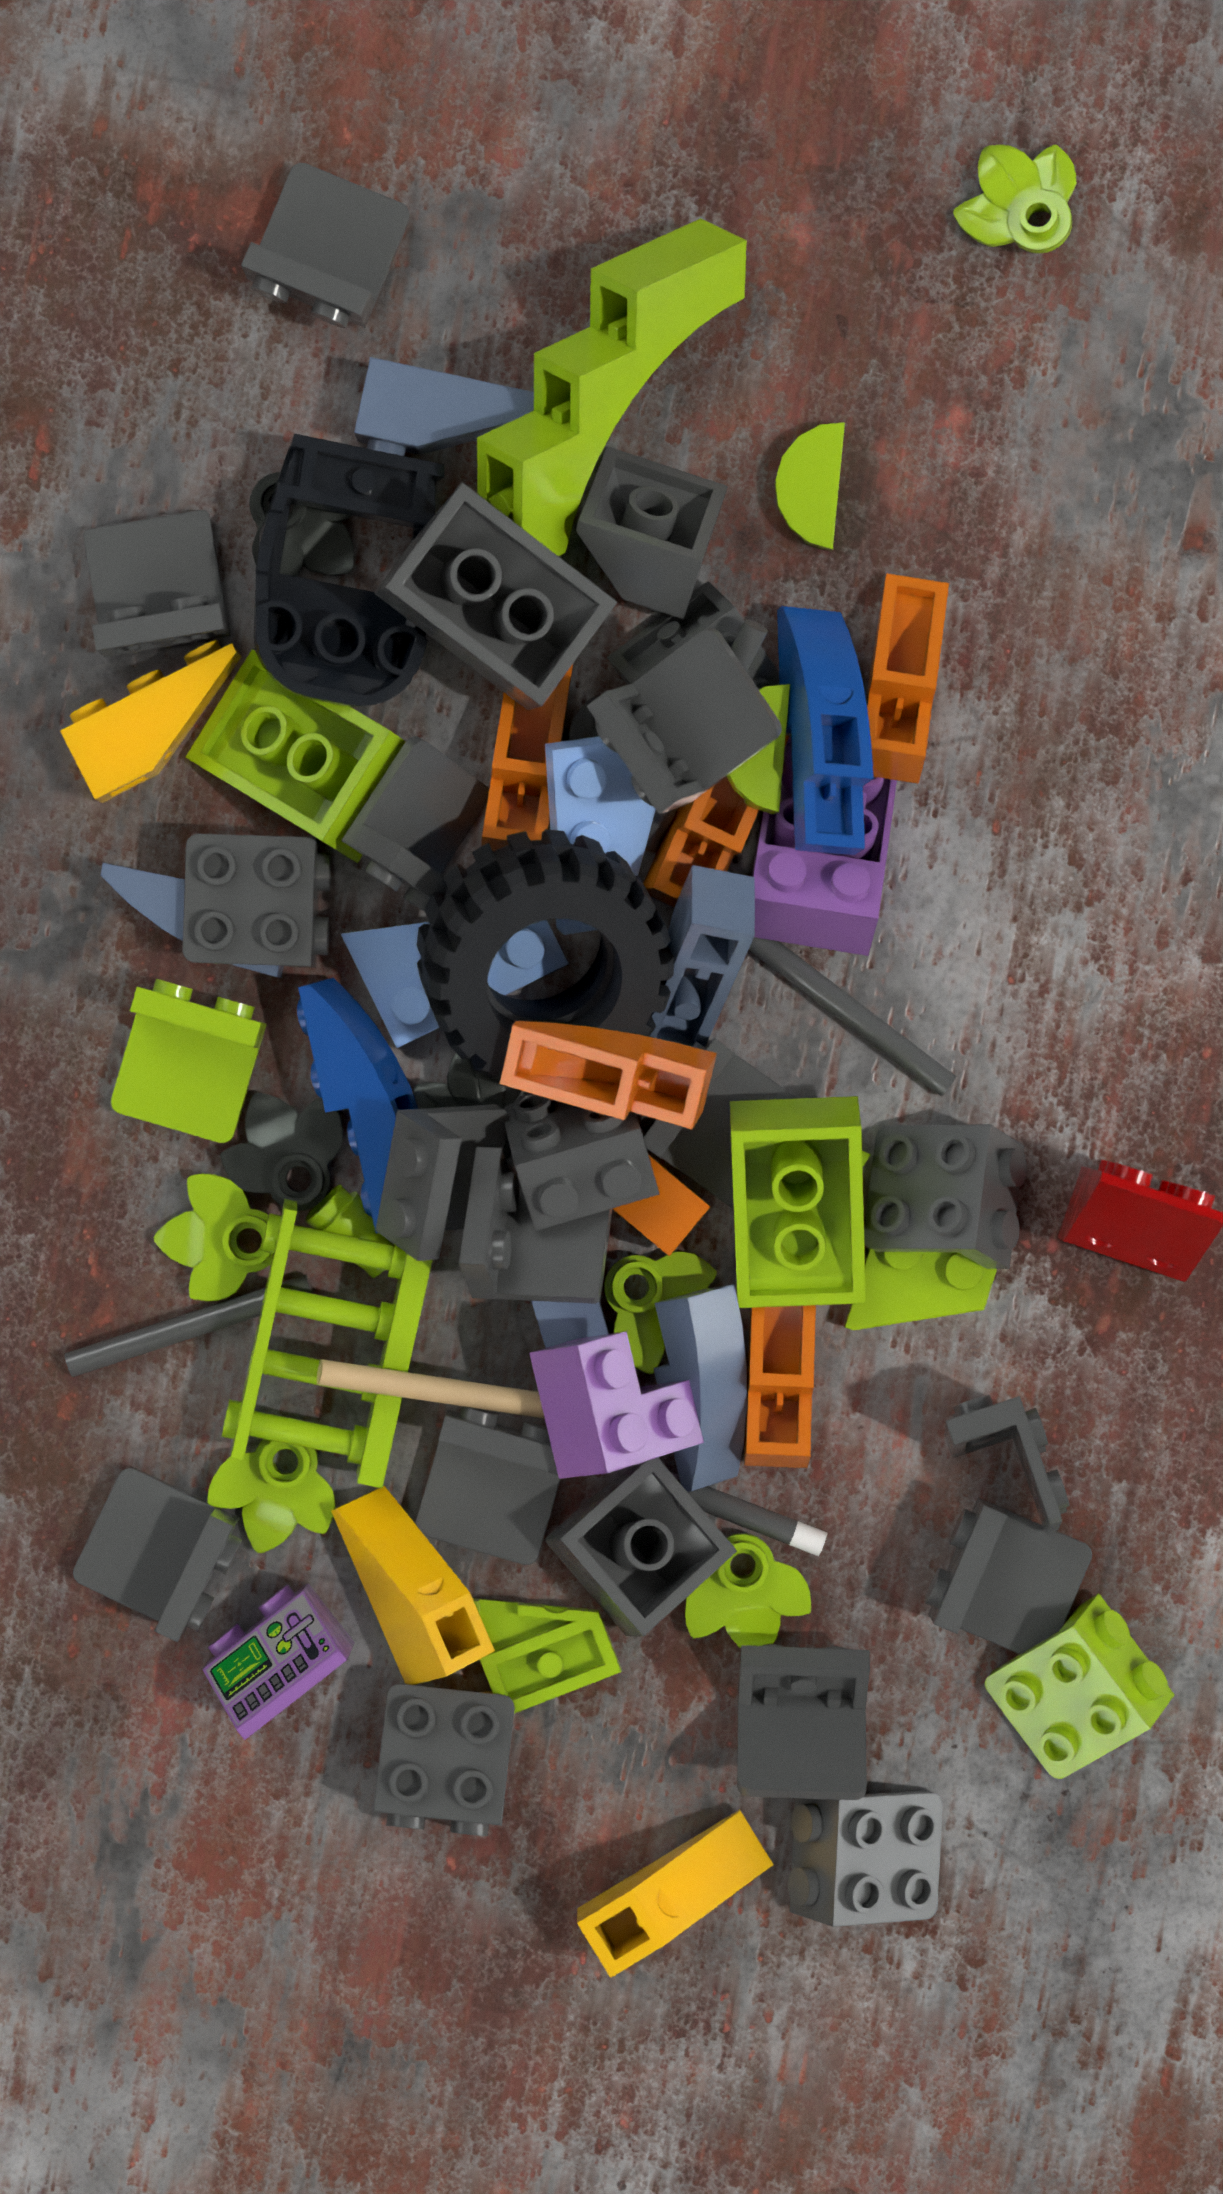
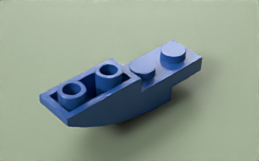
M781 606L777 610L779 685L790 684L786 733H790L792 738L795 850L856 855L865 849L863 786L872 781L874 777L868 709L855 648L841 612Z
M333 977L298 987L300 999L297 1004V1017L302 1031L305 1035L309 1036L314 1059L311 1065V1081L314 1091L323 1100L325 1113L349 1108L351 1119L347 1127L348 1140L352 1151L360 1158L364 1177L361 1187L362 1204L365 1212L373 1218L377 1234L376 1225L397 1110L418 1109L411 1086L380 1030L357 1000Z

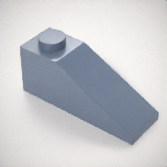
M370 357L354 434L358 442L367 444L368 449L404 456L405 452L422 455L476 441L477 437L533 411L534 392Z
M692 865L674 907L668 929L671 939L668 947L674 957V975L669 980H664V983L668 986L671 994L666 1009L663 1012H652L651 1016L657 1027L649 1037L691 1047L697 1041L705 1047L755 936V877Z

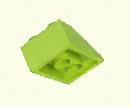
M251 649L185 758L358 863L363 855L345 844L342 839L406 741L350 706L311 700L286 690L268 675L259 661L256 651Z
M858 1096L730 1101L736 1278L739 1308L866 1303L862 1133Z

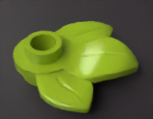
M999 144L985 147L981 151L978 162L979 184L983 193L963 202L954 209L953 213L958 225L974 240L988 247L1002 246L1015 242L1025 251L1048 253L1061 246L1068 238L1072 229V214L1067 202L1077 184L1074 164L1069 156L1056 144L1043 150L1033 161L1023 151L1009 145ZM1044 211L1051 215L1049 222L1043 226L1035 227L1028 223L1030 216L1036 212Z
M195 1174L187 1178V1192L193 1210L186 1211L163 1225L156 1232L154 1242L170 1259L193 1268L189 1282V1297L191 1299L219 1301L236 1293L249 1272H257L271 1265L273 1253L261 1251L262 1244L256 1252H246L239 1245V1235L246 1228L257 1230L261 1235L263 1243L269 1215L261 1210L251 1209L244 1190L239 1188L230 1179L215 1174Z
M673 1252L670 1256L666 1255L654 1261L645 1256L632 1255L618 1260L609 1269L604 1282V1293L611 1308L617 1312L613 1333L627 1331L634 1365L637 1369L648 1374L654 1373L653 1368L658 1367L664 1354L665 1345L655 1303L707 1289L715 1279L717 1271L699 1256L687 1252ZM634 1274L642 1276L647 1283L645 1295L637 1300L629 1298L624 1291L626 1279Z
M263 1439L255 1452H245L244 1460L234 1459L230 1456L214 1475L207 1497V1503L213 1507L226 1509L243 1507L242 1518L245 1532L253 1549L261 1554L283 1543L294 1531L297 1523L312 1532L326 1534L333 1519L331 1510L336 1507L332 1487L316 1471L318 1466L316 1449ZM288 1449L296 1454L298 1466L294 1471L282 1472L276 1467L274 1459L278 1451Z
M748 1533L730 1535L726 1538L737 1552L686 1598L685 1617L688 1631L692 1638H701L725 1626L728 1635L740 1648L741 1645L762 1646L773 1644L780 1628L781 1615L802 1616L811 1612V1596L808 1584L795 1567L774 1560L769 1546L759 1537ZM740 1553L750 1555L755 1561L753 1571L745 1576L735 1574L730 1568L731 1560Z

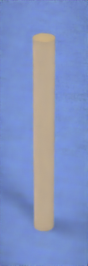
M324 1359L320 1360L318 1366L317 1385L545 1419L539 1392Z

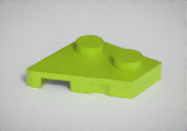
M868 1248L865 1257L866 1303L850 1304L844 1327L851 1330H861L982 1311L985 1309L997 1269H986L958 1252H876Z
M473 1598L495 1649V1652L481 1658L480 1662L492 1693L506 1695L511 1698L515 1707L514 1714L622 1672L599 1610Z

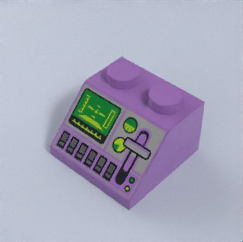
M309 1583L295 1593L288 1584L258 1607L264 1617L244 1632L237 1623L207 1647L214 1657L206 1663L202 1670L233 1725L244 1740L347 1661L355 1642Z

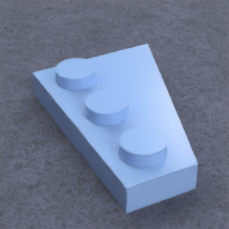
M599 736L545 744L550 830L564 831L570 844H574L576 837L580 835L599 841L605 854L606 852L615 851L628 862L634 875L638 876L655 808L644 802L635 791L631 781L632 773L618 752L608 748ZM556 919L557 929L563 935L597 930L577 920Z
M547 920L539 921L521 929L503 944L493 959L487 980L489 987L506 996L569 965ZM429 922L341 934L396 1048H400L439 1028L421 983L417 962L421 959L416 946L418 929L424 923L430 924Z

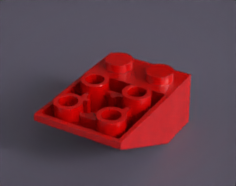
M1101 1159L1098 1170L1081 1167L1057 1239L1186 1282L1222 1229L1223 1212L1212 1209L1216 1197L1214 1195L1161 1180L1159 1189L1156 1190L1149 1187L1153 1177L1152 1174Z

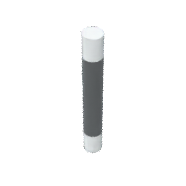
M671 1472L681 1484L679 1475ZM709 1486L688 1492L705 1513L819 1556L828 1534L825 1531Z

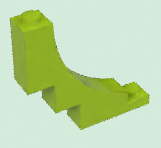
M700 218L591 268L590 327L535 352L534 410L477 437V494L557 556L566 553L573 522L588 480L611 433L633 398L663 361L695 330L724 309L745 298L747 240Z

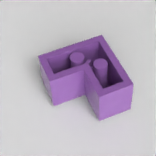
M627 1331L578 1338L529 1353L559 1479L606 1474L704 1443L690 1381L685 1380L639 1387Z

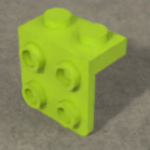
M157 978L153 990L136 987L130 1012H134L136 1015L111 1097L112 1108L122 1115L218 1143L230 1141L236 1132L267 1024L252 1020L255 1008L253 1006L222 997H217L215 1008L190 1001L193 989Z
M1100 1594L1080 1604L1059 1632L993 1670L985 1680L987 1692L1046 1771L1057 1779H1063L1150 1730L1174 1697V1693L1169 1688L1163 1671L1157 1664L1148 1660L1130 1636L1125 1620L1119 1613L1110 1609Z

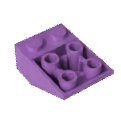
M789 736L784 749L779 813L770 814L762 811L751 875V877H755L754 937L869 956L879 918L897 780L874 777L872 781L863 786L864 850L856 855L796 851L792 738Z

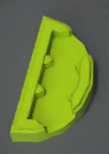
M845 422L822 424L798 436L782 456L775 479L777 508L788 527L801 537L807 545L830 552L833 550Z
M790 684L765 686L759 689L781 723V734L776 740L726 776L733 790L744 798V803L751 808L770 814L779 813Z

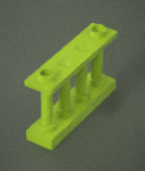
M285 1199L282 1214L269 1213L261 1251L273 1253L242 1399L241 1401L229 1399L221 1437L233 1439L231 1458L244 1460L249 1436L346 1455L347 1462L357 1464L358 1484L383 1488L402 1397L328 1387L361 1394L360 1401L371 1403L366 1427L354 1425L352 1431L254 1411L262 1374L317 1385L319 1359L268 1349L275 1312L374 1332V1339L384 1341L380 1364L368 1363L367 1366L408 1372L432 1260L417 1261L395 1244L389 1245L294 1225L297 1215V1201ZM291 1250L388 1270L387 1277L398 1279L393 1303L382 1301L380 1307L281 1287L288 1252Z

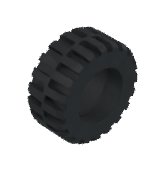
M544 830L541 840L530 841L526 831L507 835L508 845L493 851L490 844L487 843L473 851L472 854L476 862L467 869H464L460 864H456L444 877L448 888L445 895L439 892L432 893L424 909L430 924L424 923L421 925L417 936L416 946L421 956V959L417 962L420 980L439 1029L444 1031L449 1046L461 1059L470 1058L474 1069L491 1079L496 1078L500 1071H503L511 1030L515 1021L588 1026L648 1037L657 1027L651 1014L653 1011L663 1012L666 1009L671 994L668 986L664 983V980H669L674 975V957L668 947L671 939L666 925L641 878L634 875L628 862L615 851L606 852L605 854L599 841L580 835L576 837L574 844H570L565 832L560 830ZM548 919H571L584 922L600 932V946L592 966L576 984L560 994L538 1000H521L500 994L488 985L489 970L497 952L510 937L531 924Z

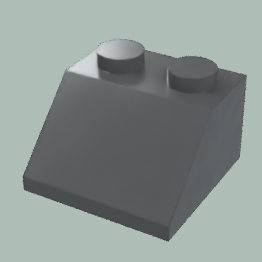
M658 1457L638 1463L596 1493L544 1539L625 1636L644 1637L737 1552L734 1546Z

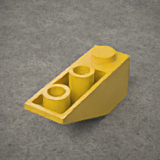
M218 640L206 643L183 657L187 664L186 667L164 677L161 669L147 673L126 686L130 693L129 696L107 706L104 698L82 706L69 715L73 724L60 730L95 800L104 803L160 774L242 658L238 649L232 643L221 648Z
M385 1486L331 1510L405 1684L416 1685L446 1677L495 1652L469 1590Z
M739 1809L578 1907L577 1924L609 1977L612 1978L669 1943L773 1866V1862Z

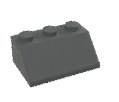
M461 483L414 538L374 592V594L527 710L542 707L618 603L464 483Z

